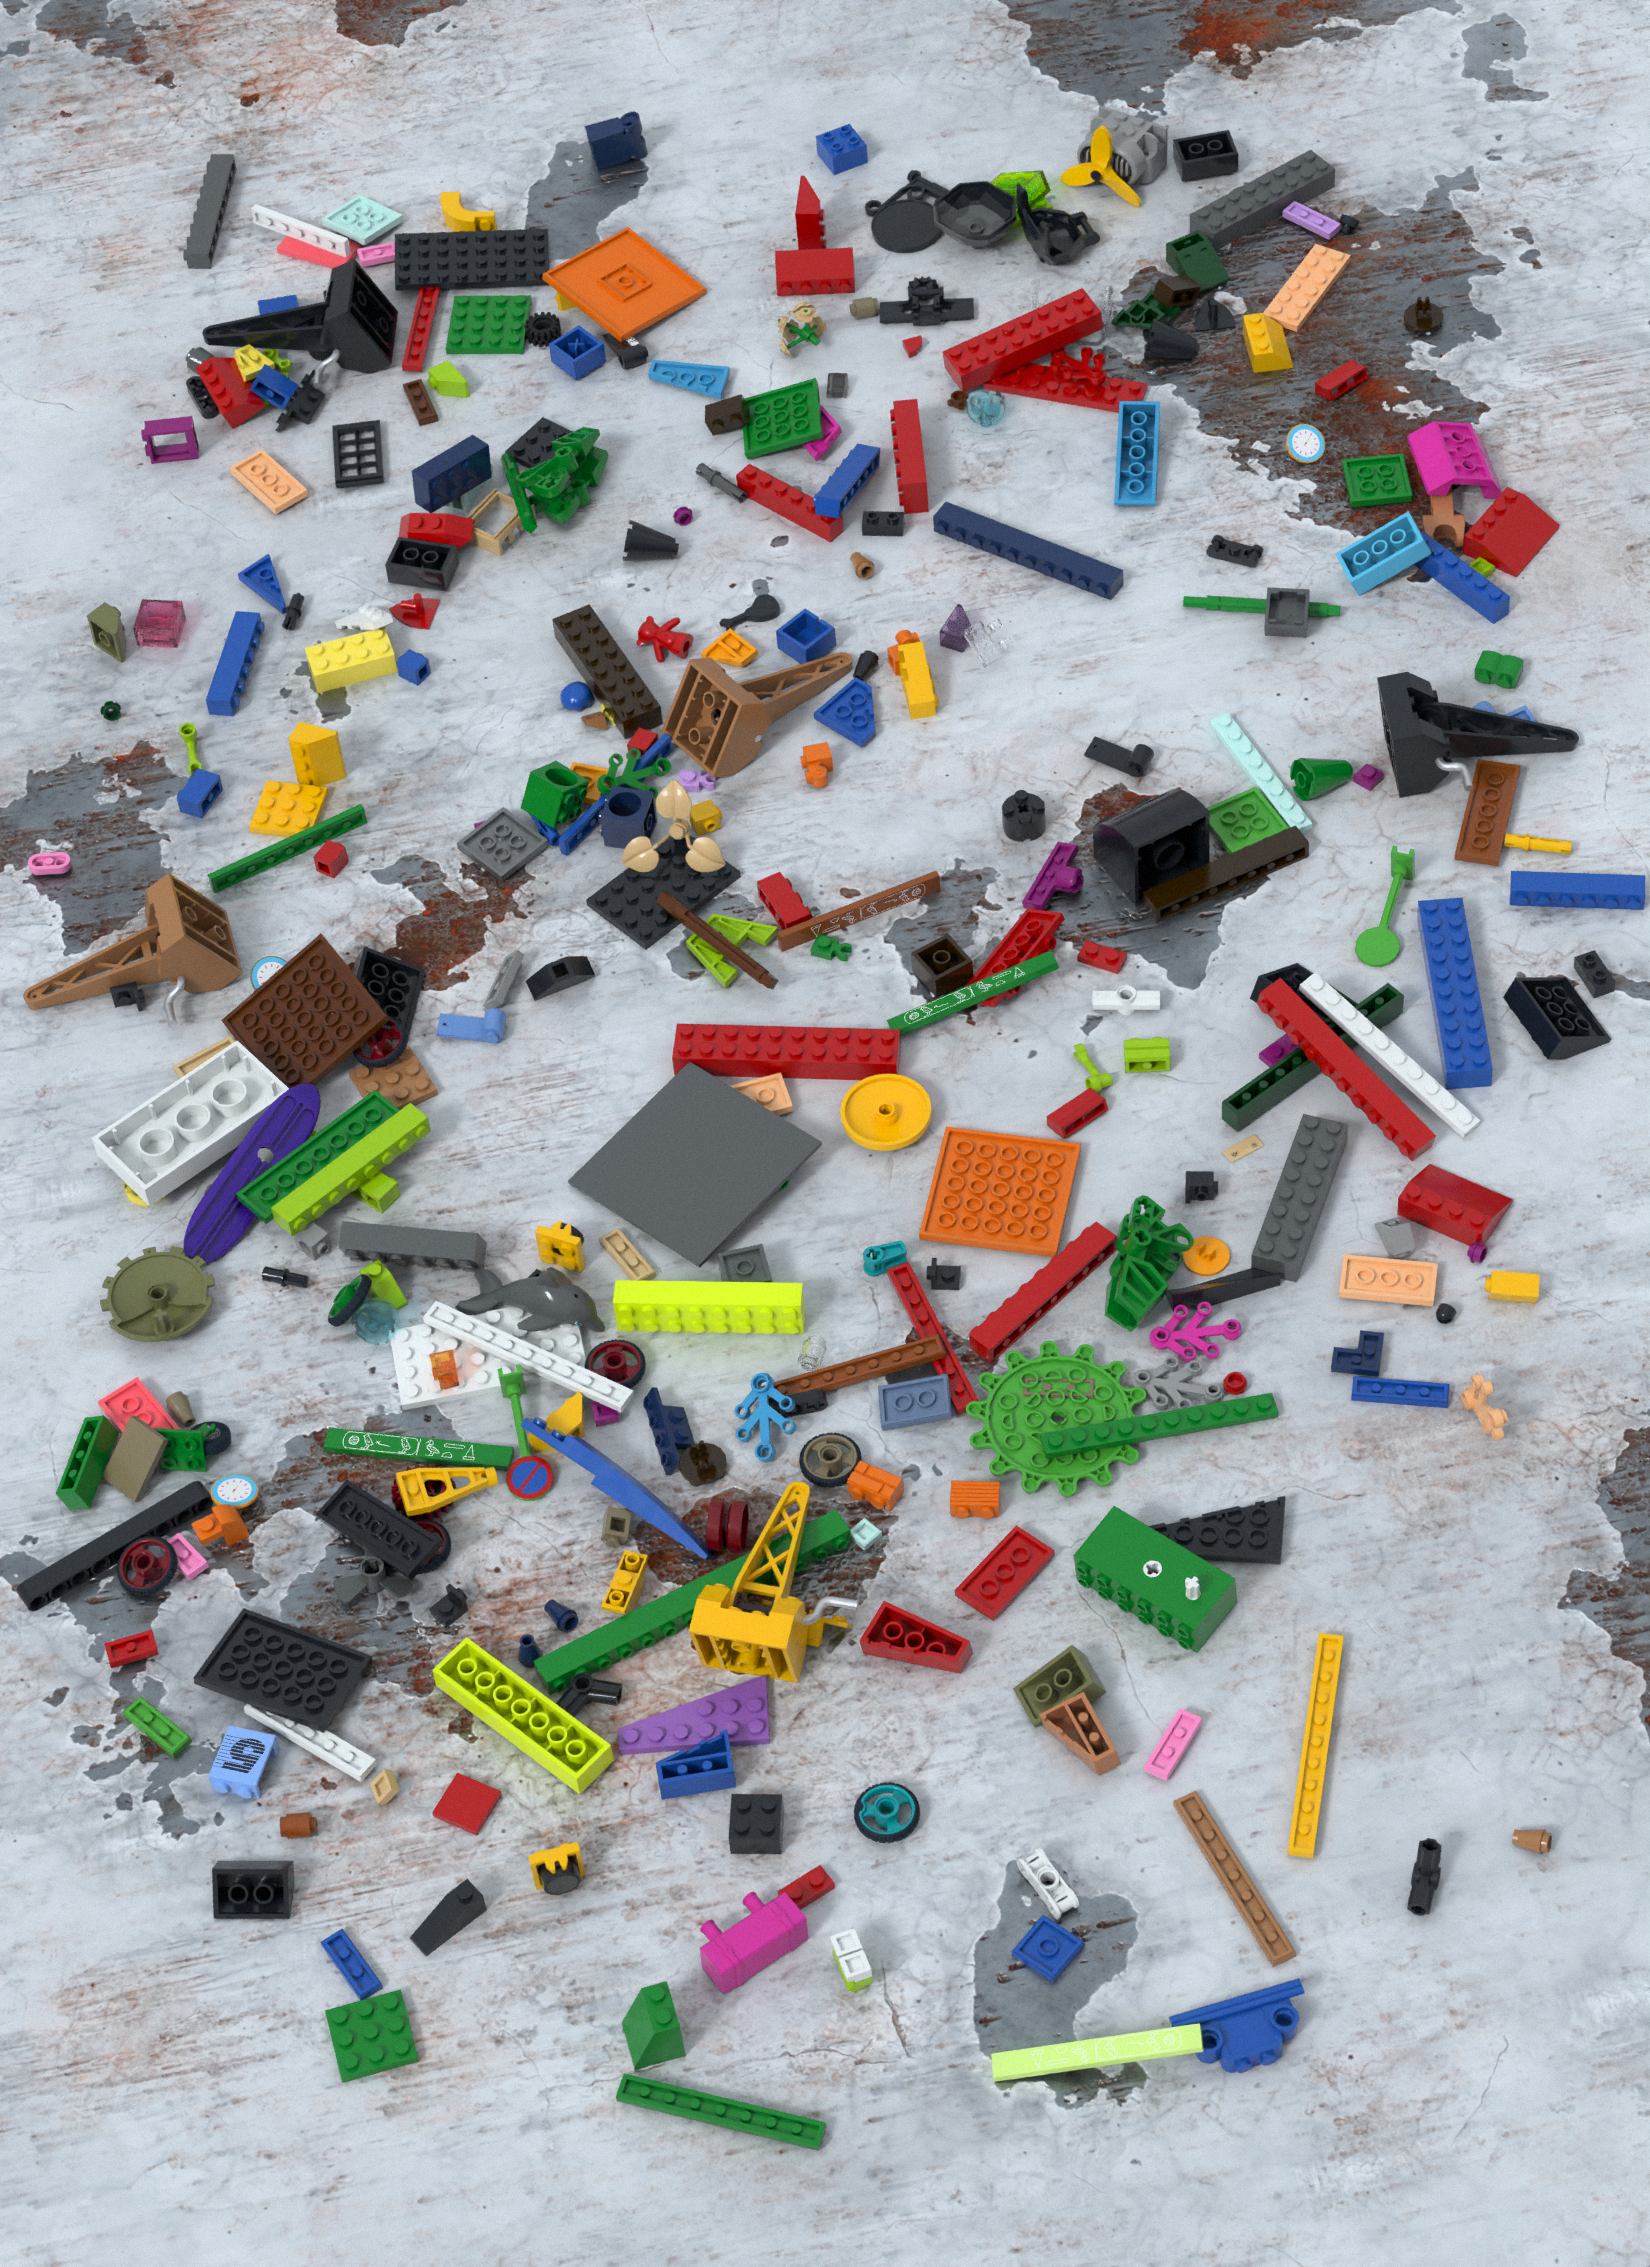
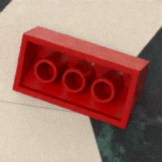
M853 247L775 251L777 296L855 293Z
M211 357L195 368L221 414L233 429L265 408L260 396L249 390L252 385L251 381H243L235 358Z

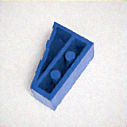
M727 1729L721 1731L720 1735L708 1741L706 1739L700 1741L699 1745L687 1751L683 1749L656 1762L662 1800L736 1787Z

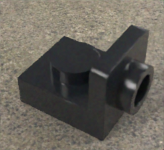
M136 981L110 987L115 1008L136 1003L138 1011H143L141 1003L145 1002L143 990H138Z
M932 1258L931 1266H927L926 1273L927 1280H931V1289L959 1290L961 1266L937 1265V1258Z
M451 1584L446 1586L447 1595L429 1608L430 1614L445 1628L449 1627L468 1611L466 1594L460 1588L456 1589Z

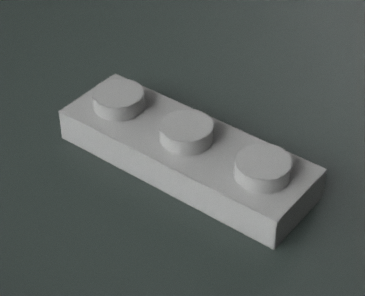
M519 950L504 958L483 1004L487 1010L501 1007L506 1002L508 990L515 983L513 979L522 967L521 962L524 954Z

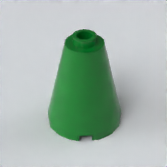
M1299 758L1293 761L1290 770V778L1295 780L1296 785L1293 786V790L1302 801L1311 800L1349 781L1353 774L1351 764L1346 760Z

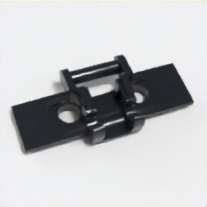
M944 287L922 290L908 288L909 300L880 302V323L883 324L913 323V326L940 325L941 321L974 319L973 298L945 299ZM934 297L932 305H920L918 298ZM943 309H950L951 311H949V312H943L942 310H943ZM907 310L912 311L909 314L902 313Z

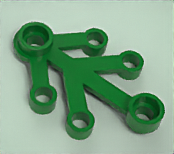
M632 748L626 754L628 760L622 776L615 777L618 767L623 763V758L617 753L609 758L610 766L607 774L600 776L597 780V788L604 795L610 793L612 786L620 787V785L626 784L633 789L654 792V798H656L658 790L638 780L652 775L662 777L671 770L669 760L659 758L653 763V766L633 772L637 760L641 757V753L637 748ZM613 758L617 759L618 763H615Z

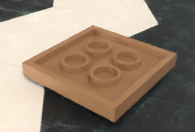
M407 1045L402 1056H399L400 1058L390 1065L388 1064L381 1068H371L362 1065L349 1071V1076L362 1098L376 1090L399 1110L409 1103L415 1106L438 1095V1091L409 1045Z

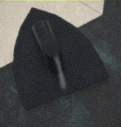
M1213 298L1207 299L1199 307L1195 316L1197 332L1236 327L1232 313L1227 307Z

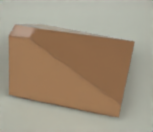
M600 711L581 717V721L586 726L602 730L608 729L605 716Z

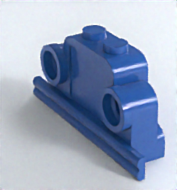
M1298 1978L1169 2016L1172 2027L1200 2023L1204 2052L1195 2053L1197 2058L1207 2064L1219 2060L1226 2072L1243 2073L1261 2064H1273L1281 2057L1282 2042L1289 2041L1295 2037L1299 2023V2014L1292 2006L1290 1998L1302 1995L1305 1992Z

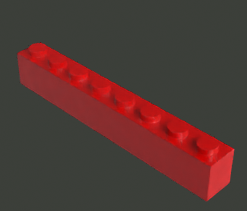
M1094 1222L1090 1227H1086L1081 1235L1074 1241H1070L1059 1255L1053 1256L1048 1265L1043 1269H1039L1029 1282L1022 1284L1011 1298L1005 1299L1000 1308L995 1312H991L981 1325L971 1330L969 1334L970 1349L990 1364L995 1361L1117 1251V1236L1098 1222Z

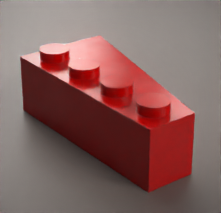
M883 1601L859 1640L863 1654L959 1674L962 1673L973 1655L969 1640L886 1601Z

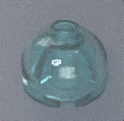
M984 389L971 392L969 398L966 397L967 414L975 423L988 427L1003 417L1006 398L1001 392L996 391V394L989 393V390Z
M377 1297L363 1301L351 1319L352 1326L354 1324L357 1329L355 1333L358 1337L373 1345H379L380 1342H390L398 1330L400 1322L396 1307L388 1300Z

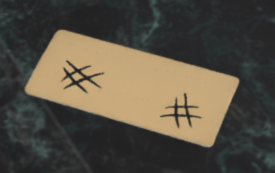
M1252 1135L1225 1149L1222 1153L1230 1163H1233L1263 1147L1264 1144L1256 1135Z

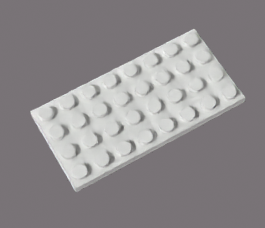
M513 1306L487 1311L482 1314L469 1315L585 1368L586 1358L579 1326L557 1323L541 1331L530 1332L520 1330L517 1324L532 1316V1314ZM426 1323L389 1331L403 1411L502 1391L497 1369L502 1368L503 1374L517 1372L515 1364ZM522 1368L525 1386L550 1381Z

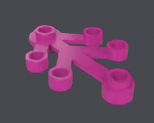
M1201 1302L1197 1307V1313L1183 1330L1174 1331L1180 1321H1184L1188 1317V1308L1185 1305H1178L1174 1309L1173 1317L1164 1327H1156L1151 1331L1150 1343L1159 1350L1169 1348L1181 1356L1183 1361L1189 1363L1195 1360L1196 1350L1191 1346L1183 1347L1176 1342L1185 1340L1205 1353L1208 1359L1214 1360L1219 1356V1346L1215 1343L1208 1344L1200 1338L1223 1335L1227 1340H1236L1241 1335V1324L1234 1319L1225 1321L1223 1325L1197 1328L1212 1312L1210 1303ZM1207 1308L1208 1311L1202 1312L1200 1309ZM1178 1311H1184L1185 1314H1184V1315H1179V1314H1177V1312H1178ZM1228 1326H1234L1236 1328L1231 1330L1228 1328ZM1164 1335L1165 1338L1159 1339L1157 1336ZM1214 1349L1216 1353L1211 1354L1208 1351ZM1190 1352V1353H1192L1193 1355L1190 1356V1357H1187V1356L1185 1355V1353Z

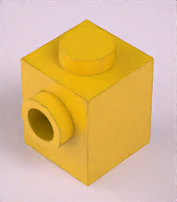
M711 799L692 806L688 817L689 823L697 836L721 828V810L719 806L715 807Z

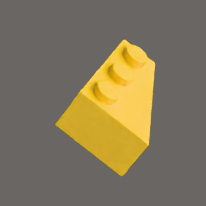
M923 641L898 645L900 678L910 718L917 719L935 716V707L939 706L937 694H933L935 685L934 680L930 679L931 670L930 665L926 661Z

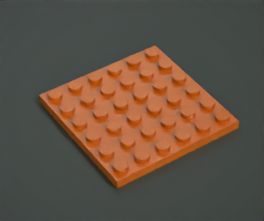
M946 1126L919 1232V1240L1046 1257L1057 1255L1081 1152V1143Z

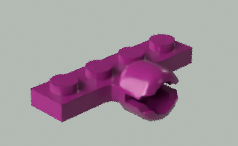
M1057 842L1022 901L1025 909L1045 910L1056 891L1075 894L1081 890L1084 882L1082 870L1070 866L1079 852L1077 845Z

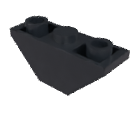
M568 956L546 964L527 979L526 984L534 1001L593 978L595 973L587 956Z

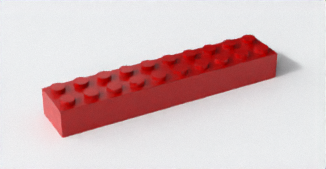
M677 1023L672 1055L674 1075L689 1062L713 1076L761 1078L781 1073L783 1078L863 1080L879 1074L898 1075L901 1053L900 1029Z

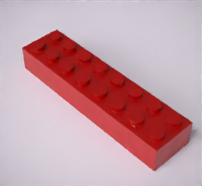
M1081 288L943 351L945 369L961 391L966 392L1103 329L1101 311L1085 290Z

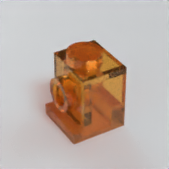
M453 1349L429 1354L434 1381L439 1380L440 1388L450 1389L460 1386Z

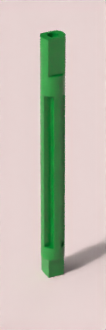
M504 453L500 460L523 529L532 534L538 526L525 488L521 487L517 482L516 478L520 473L515 458L508 453Z
M1209 595L1207 597L1184 596L1183 606L1206 608V610L1265 614L1266 599ZM1310 602L1309 616L1311 617L1340 616L1341 606L1328 605V603Z

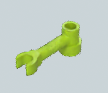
M184 723L180 726L179 733L187 746L190 762L188 770L190 776H193L192 771L194 769L203 770L201 763L198 762L195 747L197 744V731L194 724Z
M1082 1043L1074 1045L1076 1052L1073 1053L1074 1057L1083 1063L1091 1075L1085 1078L1086 1088L1089 1089L1091 1087L1096 1093H1099L1103 1088L1111 1086L1113 1082L1110 1074H1101L1089 1058L1085 1046Z

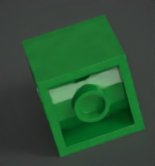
M558 761L549 763L530 772L521 809L552 828L558 827L581 815L583 801L588 792L589 780Z

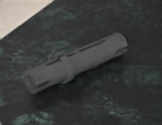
M700 463L697 466L696 474L707 480L709 485L716 486L739 503H743L746 500L748 493L721 476L719 471L712 470L704 463Z

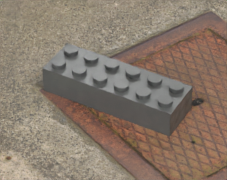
M342 1221L339 1249L345 1256L350 1257L351 1261L364 1262V1259H372V1262H375L379 1259L382 1264H386V1261H394L399 1266H409V1263H416L418 1267L431 1268V1265H438L440 1269L454 1270V1267H460L466 1272H475L478 1268H484L487 1242L478 1233Z

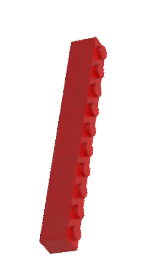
M1281 978L1260 992L1257 1001L1260 1010L1268 1014L1273 1019L1275 1025L1289 1036L1292 1043L1298 1045L1305 1052L1306 1057L1314 1061L1320 1067L1321 1072L1329 1077L1336 1084L1337 1088L1351 1099L1353 1105L1360 1108L1367 1115L1368 1120L1382 1130L1384 1136L1398 1147L1402 1155L1414 1161L1432 1147L1436 1135Z

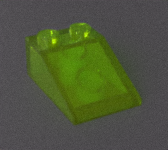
M1043 170L1000 173L990 182L1015 197L1016 211L1017 183H1020L1022 188L1027 190L1031 210L1037 202L1044 200L1045 196L1051 191Z

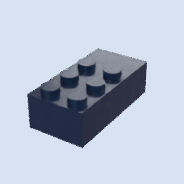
M471 435L412 470L415 503L426 511L433 513L490 479L492 472L489 445L476 436Z

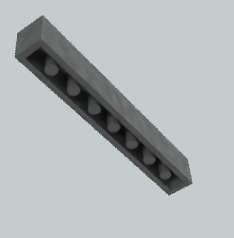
M211 154L210 162H207V173L203 176L204 184L200 187V199H197V211H194V222L190 225V236L187 237V249L183 251L184 261H187L188 269H211L237 169L234 154Z

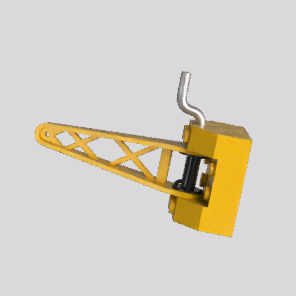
M793 1482L787 1486L737 1576L732 1591L723 1584H714V1586L706 1584L698 1596L689 1633L702 1666L755 1676L766 1674V1678L798 1683L806 1653L808 1625L819 1620L824 1609L828 1606L852 1610L858 1609V1600L827 1596L820 1599L816 1603L813 1612L807 1615L803 1602L796 1597L789 1596L810 1503V1488L806 1483ZM797 1502L800 1511L789 1517L786 1508ZM795 1521H797L796 1526H795V1529H794L792 1523L795 1522ZM787 1527L792 1536L790 1549L773 1558L769 1550L771 1541L775 1534ZM766 1555L768 1563L760 1568L762 1561ZM787 1559L783 1575H781L777 1565ZM772 1569L780 1586L775 1587L753 1582L756 1578ZM748 1593L775 1597V1599H773L771 1606L749 1603L747 1595Z

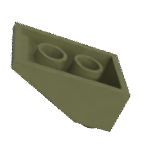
M1073 1645L1013 1688L1034 1727L1043 1725L1039 1714L1082 1692L1085 1693L1090 1704L1106 1693L1086 1655Z

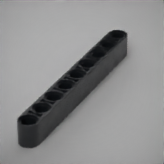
M194 1481L26 1579L17 1587V1594L30 1611H37L116 1565L124 1549L130 1543L136 1541V1539L143 1538L144 1536L163 1537L210 1509L214 1503L211 1499V1494L201 1481Z

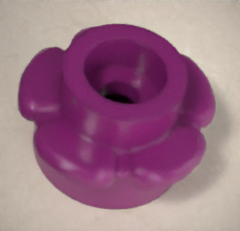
M686 506L678 508L673 515L674 521L681 526L690 524L693 519L692 510Z
M1481 1241L1475 1244L1472 1243L1467 1252L1471 1263L1477 1262L1481 1264L1487 1255L1488 1247L1481 1244Z

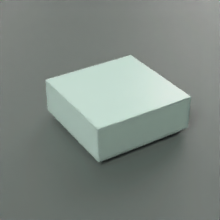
M866 1518L862 1519L850 1530L851 1540L864 1551L882 1537V1531Z

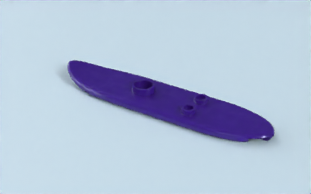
M302 1083L290 1088L280 1095L256 1121L194 1210L184 1237L183 1247L185 1256L193 1259L198 1255L206 1264H209L226 1254L245 1234L257 1216L237 1199L236 1193L310 1138L317 1123L321 1107L320 1094L314 1085ZM267 1148L271 1150L273 1160L270 1163L260 1161L261 1158H258V1151L260 1149Z

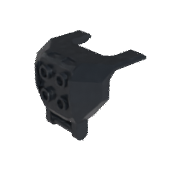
M1017 183V211L1025 237L1042 263L1046 262L1048 265H1054L1068 261L1085 247L1097 244L1100 241L1099 234L1092 229L1084 212L1069 215L1065 211L1043 207L1031 210L1027 190L1022 188L1020 183ZM1081 225L1086 234H1082L1077 226Z

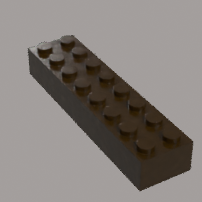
M590 604L552 619L555 638L596 698L604 705L606 712L613 718L614 724L625 739L632 737L638 728L649 730L663 724L660 704Z

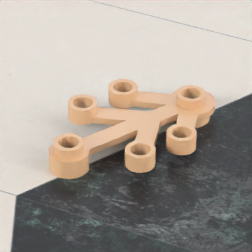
M1481 1374L1471 1376V1386L1461 1392L1464 1407L1467 1410L1472 1409L1475 1411L1486 1435L1491 1433L1494 1441L1503 1439L1504 1433L1501 1427L1508 1422L1504 1409H1493L1486 1404L1487 1396L1494 1393L1491 1382L1489 1380L1484 1381Z

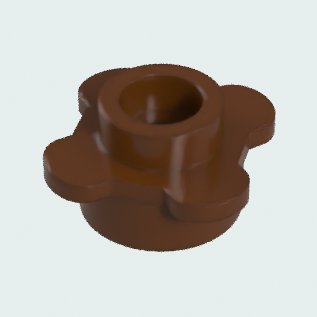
M955 391L951 394V399L947 401V405L963 410L965 405L971 402V398L963 391Z

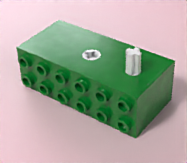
M1116 1506L1112 1507L1073 1555L1077 1581L1083 1587L1092 1588L1104 1600L1113 1601L1122 1611L1126 1613L1131 1612L1143 1624L1152 1625L1163 1636L1175 1639L1181 1647L1186 1650L1191 1649L1196 1653L1200 1651L1237 1604L1235 1578Z

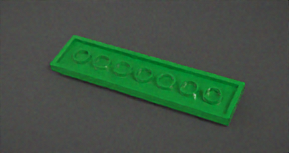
M372 1091L237 1192V1199L263 1222L269 1223L274 1219L271 1207L400 1110L378 1091Z

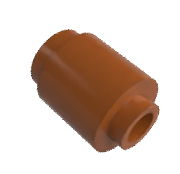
M311 1812L286 1814V1817H280L281 1837H287L288 1839L312 1838L313 1832L318 1830L317 1818L312 1817Z

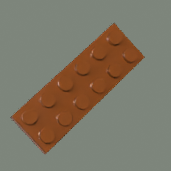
M1477 760L1472 781L1473 789L1469 793L1455 851V860L1491 866L1499 865L1520 775V765Z

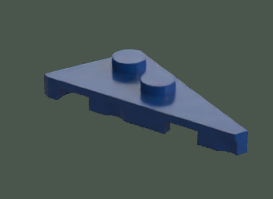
M269 554L238 573V578L242 583L282 614L286 613L285 601Z

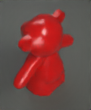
M648 616L646 622H643L639 627L636 644L639 647L644 644H653L656 659L661 663L664 661L663 648L681 659H686L689 649L693 644V636L688 633L670 631L681 622L678 617L659 627L654 623V618Z

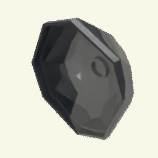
M988 181L959 183L933 203L934 226L963 245L972 246L974 249L989 246L1002 239L1017 220L1015 197Z

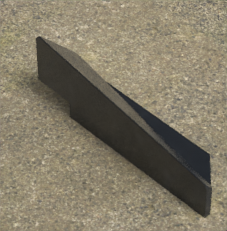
M1250 1268L1190 1287L1167 1290L1165 1295L1173 1312L1178 1305L1193 1306L1196 1311L1201 1302H1208L1213 1306L1279 1286L1280 1273L1269 1274L1256 1268Z

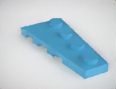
M652 360L648 375L651 380L722 399L730 369L725 366Z

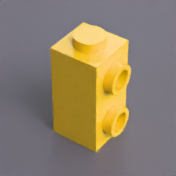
M1492 1270L1489 1278H1485L1484 1291L1488 1292V1300L1536 1304L1539 1297L1540 1274Z

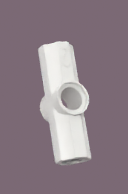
M1128 985L1121 986L1117 990H1093V1010H1117L1123 1015H1130L1136 1010H1160V990H1135L1132 986Z

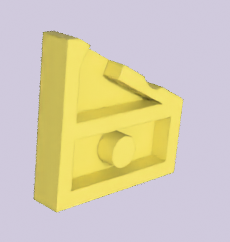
M250 344L234 351L235 361L245 382L256 378L264 364L275 370V363Z

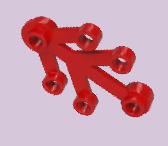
M1063 347L1051 353V372L1062 371L1064 379L1087 378L1089 383L1093 385L1104 383L1106 378V372L1102 370L1105 364L1104 354L1093 356V349L1091 347H1084L1081 349L1082 360L1079 362L1068 356ZM1092 357L1095 365L1094 368L1089 367L1090 358Z

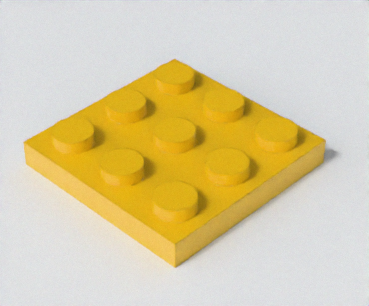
M267 780L249 825L250 833L290 837L316 825L329 794L328 787Z

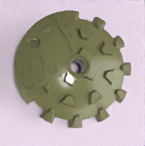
M174 1246L171 1247L170 1252H156V1247L143 1249L144 1255L132 1261L126 1257L117 1264L121 1269L114 1278L107 1276L104 1280L102 1288L108 1289L107 1299L100 1300L102 1312L110 1311L113 1317L109 1321L110 1326L118 1334L131 1340L161 1342L179 1337L195 1328L207 1316L212 1307L213 1297H208V1288L215 1286L213 1274L205 1276L201 1269L206 1265V1262L198 1255L190 1259L182 1255L184 1252L183 1248Z

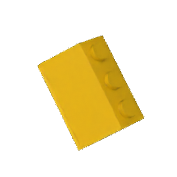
M1263 313L1243 315V336L1253 373L1293 368L1282 325Z
M299 721L288 738L298 783L323 786L344 779L347 774L338 732Z

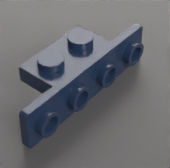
M652 1387L644 1398L643 1406L647 1412L649 1426L652 1429L655 1445L658 1448L665 1474L672 1475L680 1463L677 1449L686 1450L690 1447V1444H695L684 1407L663 1405L658 1388Z

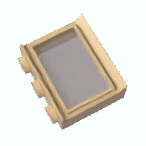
M497 488L488 494L466 517L475 520L473 540L469 543L498 556L503 555L501 542L504 539L510 544L513 543V530L516 527L521 531L525 530L523 529L514 498L497 491ZM533 503L530 506L535 517V520H537L535 506Z

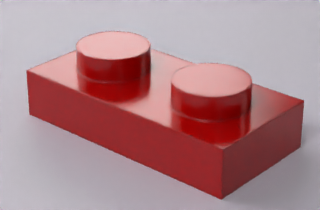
M1087 940L1077 955L1078 962L1115 974H1119L1127 960V953Z
M152 1630L104 1643L111 1668L159 1654Z
M819 1865L780 1889L778 1896L785 1892L801 1910L833 1890L835 1883L823 1867Z

